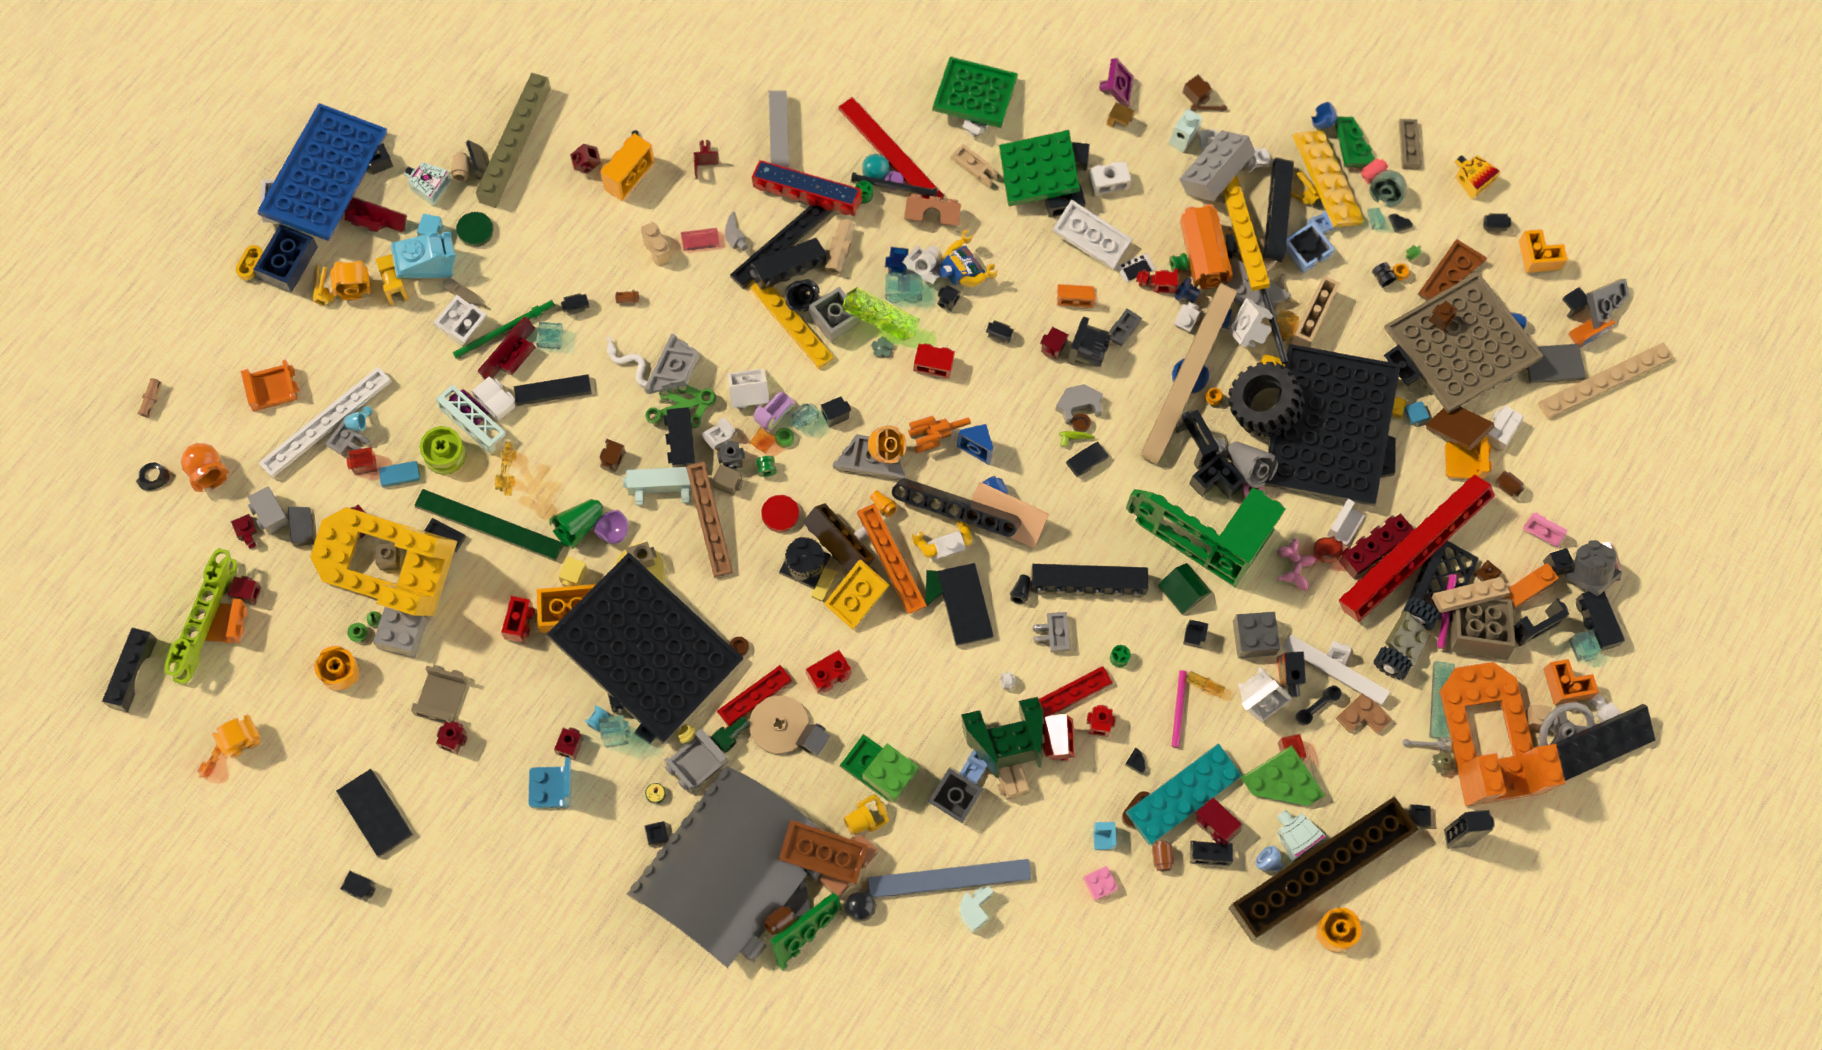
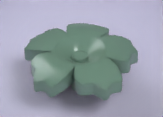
M882 336L878 339V342L873 341L871 344L872 350H874L873 354L876 357H882V355L885 358L890 357L894 343L887 341L886 337Z

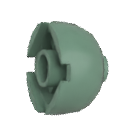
M1385 170L1378 173L1373 179L1369 192L1375 202L1379 203V200L1387 203L1385 205L1387 207L1397 206L1406 195L1407 183L1402 174L1397 171Z

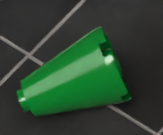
M589 499L553 515L549 519L550 526L553 524L555 527L553 533L565 546L571 545V549H574L602 516L603 505L598 500Z

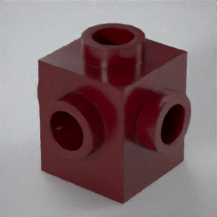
M583 143L570 154L575 171L588 174L601 163L598 147Z
M445 721L444 725L440 726L437 732L438 739L436 744L440 749L458 755L461 746L466 744L468 735H466L467 732L461 723Z

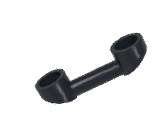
M1335 685L1326 688L1323 692V697L1308 709H1302L1296 713L1297 722L1302 726L1310 724L1314 713L1328 702L1332 703L1341 698V689Z

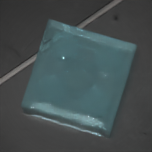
M539 322L536 339L537 347L561 349L563 324Z

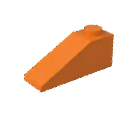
M1546 563L1509 587L1510 594L1508 597H1504V599H1511L1512 607L1515 609L1551 587L1559 577L1550 565Z

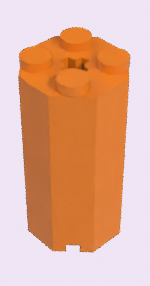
M1212 204L1205 205L1204 207L1186 208L1185 213L1181 216L1180 225L1194 286L1198 287L1200 285V289L1203 290L1218 288L1221 282H1230L1233 275L1218 210L1214 209Z

